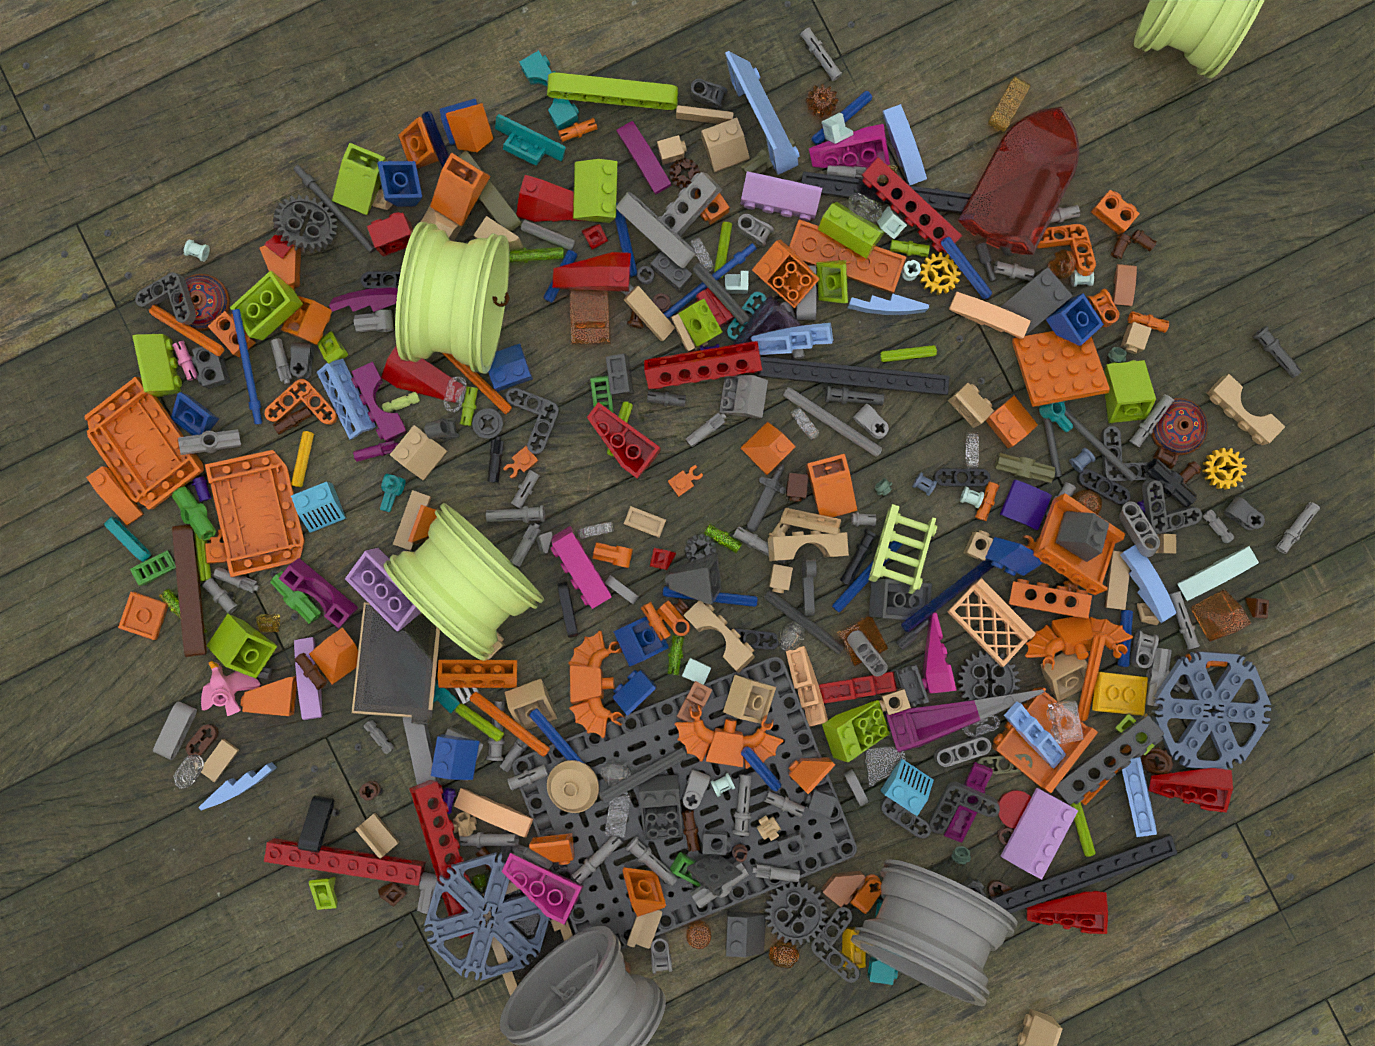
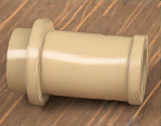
M780 520L773 532L769 533V538L774 537V533H786L791 526L781 523Z

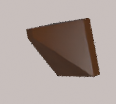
M1246 598L1252 617L1268 618L1269 600Z
M394 882L378 889L380 898L393 907L407 894L404 889Z

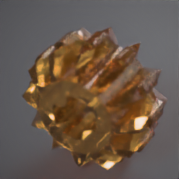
M821 84L820 89L815 85L813 91L810 90L808 92L809 97L806 98V103L809 104L808 110L814 109V116L817 112L820 113L821 118L824 116V113L830 116L831 110H836L837 106L835 104L838 103L839 99L835 97L836 91L831 92V85L827 89L824 84Z

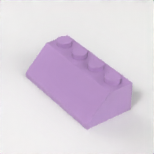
M747 171L740 204L744 205L747 209L759 208L766 213L778 212L784 217L796 216L800 220L808 222L815 219L822 188Z
M379 548L366 550L345 580L398 632L416 618L421 611L403 594L385 571L383 564L387 560L390 561V559Z
M1036 788L1001 857L1026 872L1043 879L1078 810Z

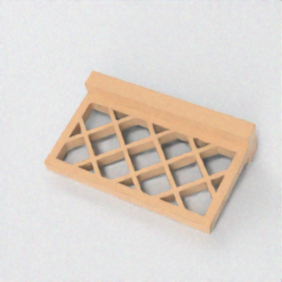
M982 578L974 581L962 597L947 611L1001 667H1004L1020 648L1036 634ZM972 592L978 596V604H969V595ZM959 606H965L966 617H960L955 610ZM970 607H978L979 617H970ZM983 607H988L991 610L992 618L983 617ZM970 620H979V631H974L970 627ZM983 620L992 621V631H984ZM996 621H1002L1005 624V632L997 631ZM984 634H993V645H987L984 642ZM997 634L1006 635V645H997ZM1010 635H1016L1021 641L1017 645H1010ZM998 648H1006L1007 656L1003 660L998 656Z

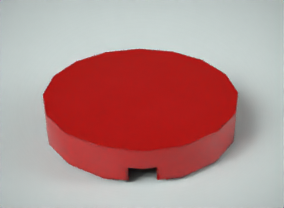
M1011 790L1004 793L998 800L1000 807L998 817L1001 822L1009 828L1015 829L1031 796L1020 790Z

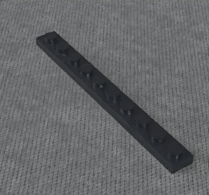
M804 171L802 173L801 183L821 187V195L891 204L887 199L885 201L880 199L876 195L878 191L873 186L871 188L866 186L862 182L863 179ZM877 181L879 186L886 185V182ZM910 186L937 211L988 217L990 196ZM898 188L892 190V198H900L901 191ZM912 201L907 202L905 205L907 207H915Z
M761 357L762 371H758V377L945 396L948 395L950 378L948 375Z
M1166 834L992 896L989 900L998 904L1009 913H1013L1178 853L1172 835Z

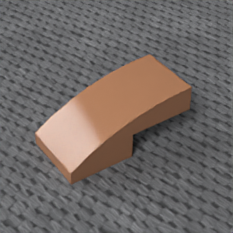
M1117 264L1113 282L1115 284L1112 298L1114 304L1133 305L1137 266Z
M695 681L676 718L684 722H694L695 719L690 715V706L693 712H698V705H700L702 711L712 689Z

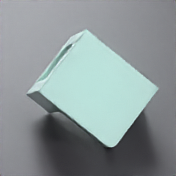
M842 113L822 121L825 139L835 144L854 135L853 130L845 127Z
M890 206L876 220L879 227L893 239L907 226L904 218L900 214L895 213Z
M741 271L740 274L725 275V290L728 294L748 293V271Z
M689 658L682 676L704 685L711 667Z

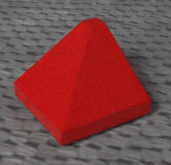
M600 224L581 231L592 250L608 241Z
M274 235L264 245L283 259L294 245L292 244L288 247L287 240L281 241L282 235Z
M654 548L650 566L667 570L676 553Z

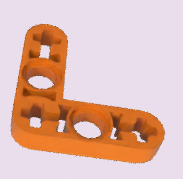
M1073 224L1041 228L1033 232L1031 243L1034 247L1048 248L1070 245L1078 273L1083 276H1089L1093 273L1096 261L1088 231L1084 225ZM1061 233L1064 238L1056 239L1054 234ZM1084 247L1087 252L1080 253L1077 248Z
M305 379L295 381L265 409L266 419L274 423L284 419L287 414L292 412L302 402L324 424L332 425L338 419L335 409ZM301 384L307 385V386L305 387V389H306L305 392L300 391V392L297 394V395L300 396L299 398H297V396L292 393L293 390H294V392L297 393V392L301 389V388H300V385H301ZM287 396H292L294 400L290 406L284 404V399ZM312 398H320L321 402L318 407H312ZM278 404H280L283 408L286 409L285 411H283L282 409H280V410L277 412V415H278V416H277L276 418H275V417H271V416H272V412H271L272 410L277 411L279 408H281V407L278 406ZM324 409L328 413L332 412V419H325L326 415L320 410Z

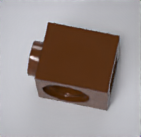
M788 474L786 497H790V501L801 502V499L806 498L809 475Z

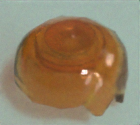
M1063 249L1055 253L1056 258L1048 262V268L1058 279L1069 278L1076 267L1074 254Z
M1079 490L1072 496L1073 499L1097 515L1102 509V499L1094 491Z

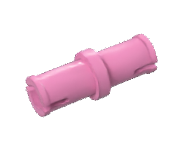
M179 341L181 350L178 344L174 343L172 346L179 359L178 364L182 366L187 381L193 380L190 372L197 379L198 373L185 342Z

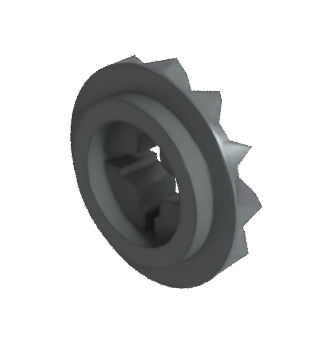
M485 408L475 414L472 426L478 436L484 439H492L501 432L503 419L496 410ZM482 418L488 421L491 419V425L494 429L484 428L485 423Z
M703 534L691 537L685 547L686 556L691 562L706 557L701 553L694 556L697 550L695 543L700 546L707 544L704 549L707 556L716 552L713 540Z

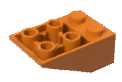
M451 153L442 168L430 207L463 226L490 176Z
M781 239L776 240L752 269L755 274L793 308L802 301L820 280L806 263Z
M845 454L805 465L819 515L836 517L857 511Z

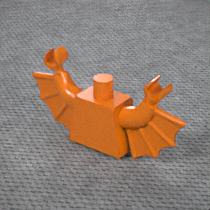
M1079 617L1058 619L1052 621L1051 628L1045 625L1042 630L1035 632L1036 634L1032 640L1026 642L1028 652L1025 657H1045L1042 668L1044 669L1045 664L1050 663L1052 665L1051 670H1053L1055 666L1054 657L1057 652L1062 650L1065 655L1076 654L1079 660H1084L1089 656L1088 651H1091L1094 635L1101 633L1106 636L1104 646L1110 650L1113 649V656L1120 658L1122 654L1125 655L1127 653V647L1118 643L1130 640L1133 636L1126 633L1122 625H1115L1108 619L1100 620L1093 617H1088V619Z
M598 631L594 636L584 637L583 643L574 648L573 658L568 662L571 665L570 701L574 705L569 707V709L575 715V723L583 725L588 734L596 733L601 738H604L607 720L610 718L613 723L621 726L622 724L617 721V718L619 716L625 718V716L620 712L611 713L610 710L603 707L601 699H604V689H614L615 682L614 677L603 678V671L600 667L602 661L610 653L620 654L622 649L614 650V647L619 644L618 642H611L609 648L606 649L602 631Z
M698 705V712H693L691 706L689 708L691 717L695 719L694 722H676L674 724L679 731V738L677 740L685 745L687 754L695 755L701 762L706 755V762L743 767L741 751L744 747L748 746L764 763L768 757L776 755L777 747L783 743V739L766 734L765 731L770 730L774 722L773 719L770 724H766L767 715L762 718V727L758 728L753 735L743 736L742 732L735 731L737 721L733 719H725L724 729L715 728L712 731L706 728L703 720L700 719L702 715L700 705ZM744 758L745 768L748 769L751 765Z

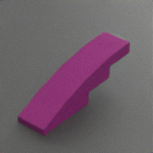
M631 121L617 129L618 136L626 146L628 153L654 194L656 195L672 186L634 122Z
M373 288L350 292L333 298L329 307L333 312L350 306L354 312L371 306L373 312L396 304L398 288Z
M974 762L964 785L985 794V787L993 774V769ZM972 795L967 798V801L975 803L978 801V798ZM959 805L944 832V836L962 843L978 812Z

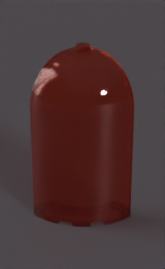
M1062 107L1036 111L1018 121L1003 136L958 220L974 236L978 233L987 239L986 243L996 248H1000V246L1010 248L1012 253L1034 254L1076 172L1079 160L1077 132L1071 119Z

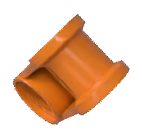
M1105 288L1094 296L1086 297L1104 325L1102 327H1110L1119 319V311L1113 303L1110 293ZM1105 313L1111 316V321L1105 318Z
M875 874L865 877L864 885L859 890L856 889L853 892V897L849 902L864 914L872 908L874 902L881 894L882 882ZM871 883H872V884H875V883H876L877 886H876V887H874V886L870 887V884H871Z

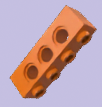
M1018 579L1017 582L1013 581L1009 605L1084 619L1089 617L1092 595H1088V592L1085 590L1077 589L1075 593L1068 591L1069 588L1057 586L1056 589L1048 588L1049 584L1037 582L1036 586L1029 584L1028 580ZM1027 590H1034L1037 593V597L1034 600H1028L1025 597ZM1053 593L1056 596V602L1053 604L1047 603L1045 595ZM1071 596L1075 598L1076 605L1074 607H1067L1064 602L1066 597Z
M438 660V687L517 688V660Z

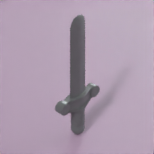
M783 464L777 466L771 479L759 478V482L766 486L747 524V529L750 532L758 529L775 492L778 491L782 494L786 492V488L778 482L784 471Z

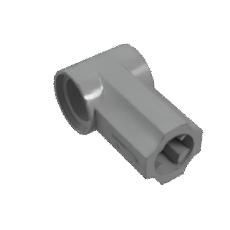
M378 310L372 314L354 315L356 332L393 331L392 311Z
M427 872L422 874L420 881L421 893L417 911L427 914L437 881L436 874Z

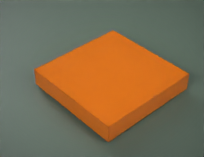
M131 591L118 628L157 640L169 603Z

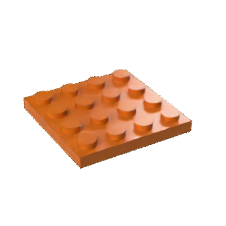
M1054 331L1024 336L1023 339L1013 338L1012 344L1032 407L1109 393L1110 388L1092 336L1080 346L1057 336Z

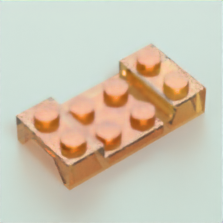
M570 289L572 345L610 344L608 291Z

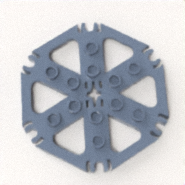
M1191 652V661L1189 662L1188 658L1184 656L1181 657V660L1178 659L1154 695L1156 698L1161 697V700H1153L1154 703L1159 704V708L1152 710V712L1159 716H1152V718L1164 732L1162 741L1168 755L1172 756V759L1175 760L1181 756L1179 764L1191 768L1228 770L1227 767L1233 768V759L1239 764L1242 763V760H1246L1269 724L1262 723V721H1270V718L1264 717V712L1271 711V708L1264 705H1271L1255 665H1252V662L1246 661L1244 665L1242 664L1245 657L1233 653ZM1207 662H1228V667L1216 685L1213 686L1206 670ZM1185 674L1195 699L1171 697L1170 692L1181 675ZM1251 679L1258 694L1257 702H1233L1232 699L1244 681ZM1212 707H1213V708H1215L1216 710H1219V711H1215V712L1209 713L1208 711H1205V710L1212 709ZM1171 718L1192 719L1178 742L1175 743L1167 726L1168 720ZM1229 722L1253 723L1255 725L1253 734L1243 747L1238 746ZM1210 734L1219 754V759L1215 761L1199 760L1196 756L1197 751Z
M497 852L451 865L452 868L448 867L447 872L451 876L444 878L440 875L439 879L442 883L437 879L424 926L427 925L425 932L430 930L434 932L432 936L427 937L429 945L461 976L464 968L465 978L468 977L470 971H474L476 973L475 980H478L479 972H482L480 981L525 968V964L529 965L530 961L526 956L532 954L535 958L537 957V953L533 948L540 953L549 917L531 902L525 894L504 900L509 879L502 873L506 863L501 860L502 853L498 854L497 861H495ZM486 864L491 867V872L483 896L465 879L464 872L467 869ZM444 892L452 895L467 910L466 912L445 918H439L436 915L441 894ZM490 907H492L491 914L492 916H494V918H490L487 922V925L485 926L486 920L485 916L483 915H486L489 912ZM536 913L540 915L536 935L532 939H527L509 922ZM473 932L469 949L464 959L456 958L444 946L445 940ZM493 936L513 955L511 961L495 966H488L486 964Z

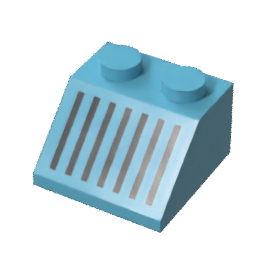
M324 482L291 495L297 514L310 533L346 519L333 483Z
M901 758L880 791L918 816L929 798L934 780Z

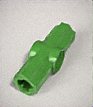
M185 486L179 487L174 491L172 497L181 510L183 522L191 525L199 539L203 541L209 540L215 535L216 530L207 518V510L204 504H198L190 490Z
M284 571L276 574L270 583L284 597V602L290 608L296 610L308 624L316 621L323 612L309 599V594L293 591L279 579Z

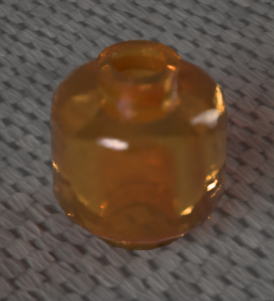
M698 920L688 926L686 937L689 945L696 949H703L709 945L712 934L711 928L707 923Z
M777 941L770 947L769 959L776 967L792 968L795 962L799 960V951L796 950V946L792 945L791 942Z

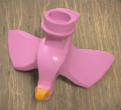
M210 661L209 666L212 670L210 683L203 687L201 708L202 710H208L213 704L216 706L225 705L227 716L241 711L235 701V693L241 690L259 688L261 684L257 678L255 679L238 671L225 676L222 666L217 662Z

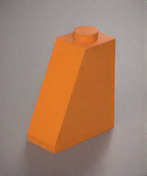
M265 245L260 247L268 270L273 271L295 291V288L300 286L301 248L299 247L295 251L293 246L282 259Z
M296 676L244 692L241 698L242 712L280 716L294 715L297 693Z

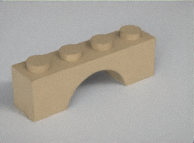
M1230 374L1222 376L1207 392L1210 400L1214 404L1221 406L1228 417L1238 422L1239 428L1247 431L1252 436L1251 438L1254 442L1261 445L1271 443L1285 426L1272 414L1258 417L1248 413L1241 403L1243 387Z
M840 529L837 535L831 533L822 534V531H810L811 535H804V532H792V536H785V533H774V537L768 538L769 561L794 559L796 551L806 543L819 548L824 557L849 556L847 532L840 533Z
M698 601L684 614L685 618L699 632L712 629L723 634L726 641V650L723 657L739 673L755 658L752 654L754 649L747 642L743 644L739 640L741 636L734 628L730 631L725 626L728 622L721 615L717 617L713 613L715 609L711 604Z

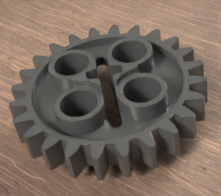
M298 195L296 200L293 196H290L289 201L284 199L283 203L278 204L274 212L273 222L275 223L273 228L277 229L276 235H282L281 241H288V247L293 244L295 245V251L300 247L303 253L306 249L313 253L314 248L320 252L321 247L326 249L328 244H332L336 235L337 226L335 224L337 220L332 219L334 213H328L329 207H322V201L316 203L315 197L311 201L308 195H306L305 199ZM310 211L311 215L304 234L299 236L307 212Z
M978 650L977 657L974 654H970L972 660L964 659L966 666L960 665L963 672H957L961 679L956 680V682L962 685L957 690L964 691L961 694V698L968 697L966 701L986 699L988 687L990 698L1015 694L1013 690L1019 689L1015 685L1016 682H1020V679L1015 678V675L1019 674V672L1012 670L1016 665H1009L1008 662L1004 667H1001L986 651L983 655ZM1000 653L998 655L1002 660L1004 658V653ZM986 664H989L988 674H987ZM977 666H980L982 668V674L976 677L974 674V669ZM996 666L1001 668V673L998 676H995L993 673ZM988 678L992 679V682H989L988 684L984 683V680ZM997 685L1002 687V692L999 695L994 693V688ZM977 686H981L983 688V692L979 696H976L975 694V688Z
M800 880L796 882V885L790 882L789 886H786V884L782 885V889L779 887L775 888L776 894L770 892L772 900L766 899V903L770 906L764 907V910L769 912L764 917L770 920L766 924L768 927L773 926L771 933L778 932L777 939L779 940L783 936L784 943L791 939L792 945L795 944L796 940L802 945L803 939H806L809 943V936L816 939L815 931L822 932L819 926L826 925L822 918L828 917L826 913L822 912L827 909V906L821 905L825 902L824 897L818 898L821 895L820 891L814 893V885L808 888V882L805 881L802 886ZM791 895H798L799 897L796 902H789ZM807 906L814 907V911L811 914L804 912ZM785 910L787 911V916L785 918H778V912ZM792 910H799L800 914L793 915ZM790 920V924L788 926H785V924ZM796 922L803 923L802 928L799 930L793 929V925Z

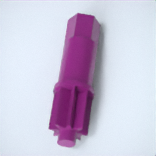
M395 440L356 450L353 452L354 459L358 462L381 455L385 456L390 454L399 442L395 443Z

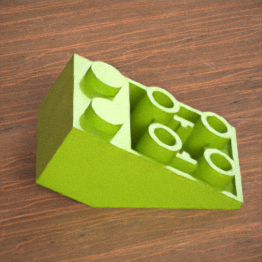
M349 143L341 162L332 201L368 216L381 186L377 163L378 161H387V159L379 154Z
M879 700L837 714L822 724L833 758L847 763L890 734Z

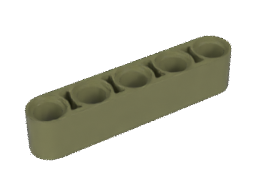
M467 151L458 156L481 170ZM488 180L478 199L499 225L512 232L522 223L491 181Z

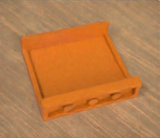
M1064 493L1053 499L1033 555L1039 558L1041 562L1054 568L1058 573L1069 578L1073 583L1086 589L1088 593L1097 595L1108 589L1102 583L1115 544L1124 539L1125 533L1109 523L1102 553L1088 562L1057 544L1056 539L1064 512L1094 513Z
M1038 687L1032 691L1044 690V693L1029 699L1022 705L1032 717L1037 719L1043 729L1052 735L1066 753V756L1053 769L1024 740L1009 721L1005 725L1006 729L1002 734L999 733L994 738L992 748L1041 789L1052 793L1098 732L1077 719L1076 716L1046 693L1045 688ZM1026 754L1030 756L1033 762L1032 767L1028 766L1030 762L1025 757H1022V760H1020L1015 755Z

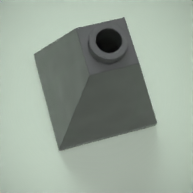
M714 553L671 569L665 575L666 585H669L670 590L707 604H713L722 589L718 554Z

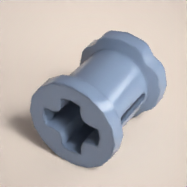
M1083 448L1078 456L1069 460L1072 467L1079 473L1083 472V468L1090 462L1096 460L1087 448Z
M920 472L912 487H917L926 492L927 496H930L937 481L928 479Z

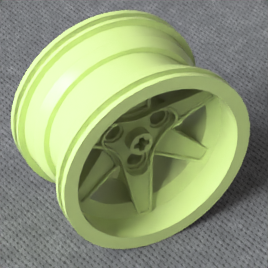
M1149 0L1135 35L1134 47L1138 49L1142 47V50L1147 52L1151 48L1158 51L1169 45L1183 51L1188 62L1197 67L1198 74L1211 79L1231 59L1249 31L1264 0Z
M419 222L415 226L405 251L396 301V346L399 357L402 360L417 362L421 358H429L434 352L452 354L457 361L470 366L473 372L479 371L486 374L490 370L499 344L505 306L499 307L495 305L493 296H496L498 298L497 303L501 304V301L502 303L506 301L504 297L508 291L510 255L509 243L505 235L498 236L492 233L488 238L480 237L469 241L467 244L450 241L446 232L439 230L436 224Z
M443 503L440 506L442 511L438 509L435 511L437 517L430 525L428 531L429 538L415 552L403 551L399 556L392 555L390 561L387 560L383 566L389 577L403 594L434 625L468 653L485 661L489 657L488 654L494 652L493 645L498 641L496 629L510 615L517 616L523 614L530 607L536 609L538 607L536 601L542 603L544 598L527 577L480 531L453 508Z

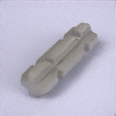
M1208 510L1203 514V518L1210 522L1209 525L1218 536H1221L1224 543H1229L1234 539V535L1227 531L1228 528L1219 517H1216L1213 510Z
M369 720L365 723L364 728L367 732L370 731L371 737L382 747L381 749L385 754L390 753L394 746L391 742L387 741L388 738L381 729L376 727L377 724L374 720Z

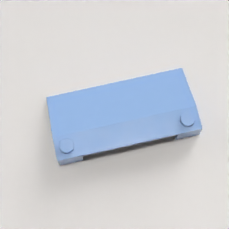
M725 52L731 82L738 96L746 95L766 135L769 158L777 175L798 166L799 152L796 146L792 147L759 81L760 75L757 68L753 69L749 61L732 52Z

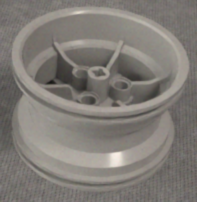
M892 859L885 860L884 868L880 871V875L883 877L881 897L884 901L876 918L865 920L862 927L855 928L854 932L856 935H852V943L875 959L929 987L962 1001L985 1006L987 1000L984 997H989L990 992L986 989L989 980L983 968L990 951L998 949L1006 937L1013 936L1014 929L1018 924L1017 920L998 904L947 877L907 862Z
M595 926L573 935L554 948L532 968L507 1001L500 1018V1030L512 1044L519 1046H646L662 1020L666 998L664 992L654 980L644 978L638 974L630 975L625 970V962L620 951L621 943L610 928Z

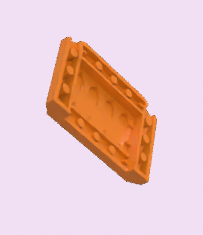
M135 376L84 416L85 420L88 421L89 430H87L89 440L131 500L146 506L149 510L157 507L179 487H183L204 471L203 463L196 453L181 455L178 438L184 437L158 398L144 392L140 377Z
M274 450L205 464L227 554L226 560L230 577L288 565L298 558L301 559L305 539L300 517L291 498V495H294V491L291 485L288 467Z

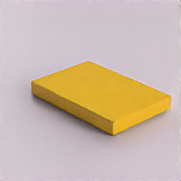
M1098 672L1092 710L1143 716L1148 677Z

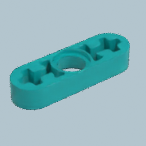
M754 292L742 307L745 312L747 311L752 314V319L743 324L747 326L746 328L741 326L739 330L740 335L736 334L733 336V331L731 330L738 327L737 319L734 318L727 329V335L730 340H741L766 304V296L763 293ZM753 298H761L762 304H757L754 310L752 308L747 307L748 305L750 307L753 306Z
M111 516L104 523L105 527L140 561L145 562L152 555L118 519Z

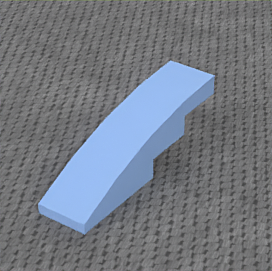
M901 104L883 110L892 147L896 150L907 184L910 186L926 180L927 177Z
M892 294L889 300L872 295L869 302L851 297L847 308L873 314L908 315L926 312L929 305Z
M822 323L771 331L752 336L751 340L752 342L758 341L760 355L792 353L793 349H809L815 344H832L833 334L831 323Z
M1135 545L1124 551L1120 556L1132 570L1129 575L1140 588L1137 593L1157 619L1163 623L1175 615L1176 610L1159 575L1149 559L1141 555Z
M1016 701L1004 716L1010 724L1054 769L1066 756V753L1052 735L1043 729L1037 719L1032 717L1021 703Z
M271 762L266 764L257 774L251 770L245 773L238 781L234 778L227 780L198 808L203 810L221 804L247 791L261 782L277 767Z

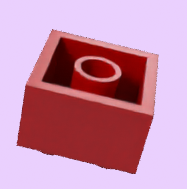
M399 212L391 214L387 219L375 220L371 222V225L367 226L374 247L383 257L407 248L413 232L411 222L404 213Z

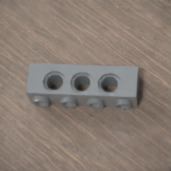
M701 172L694 175L691 179L692 183L687 188H683L678 194L679 198L666 207V212L663 216H659L679 236L689 228L723 190L707 173ZM700 189L701 196L696 199L695 191ZM687 203L688 211L683 213L682 206ZM672 217L675 219V225L673 227H671L669 224L670 219Z

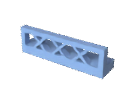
M340 359L329 364L326 363L317 371L349 440L356 438L362 432L373 430L376 425L374 422L372 423L367 413L369 411L360 399L359 395L361 394L358 388H355L351 380L352 376L344 360ZM326 371H327L328 374H329V380L327 379V377H326V375H325V372H326ZM335 389H336L337 392H338V397H336V395H335V393H334V390H335ZM351 423H353L356 431L354 432L351 428Z
M1135 756L1130 760L1131 764L1122 769L1136 836L1156 835L1157 828L1141 756Z

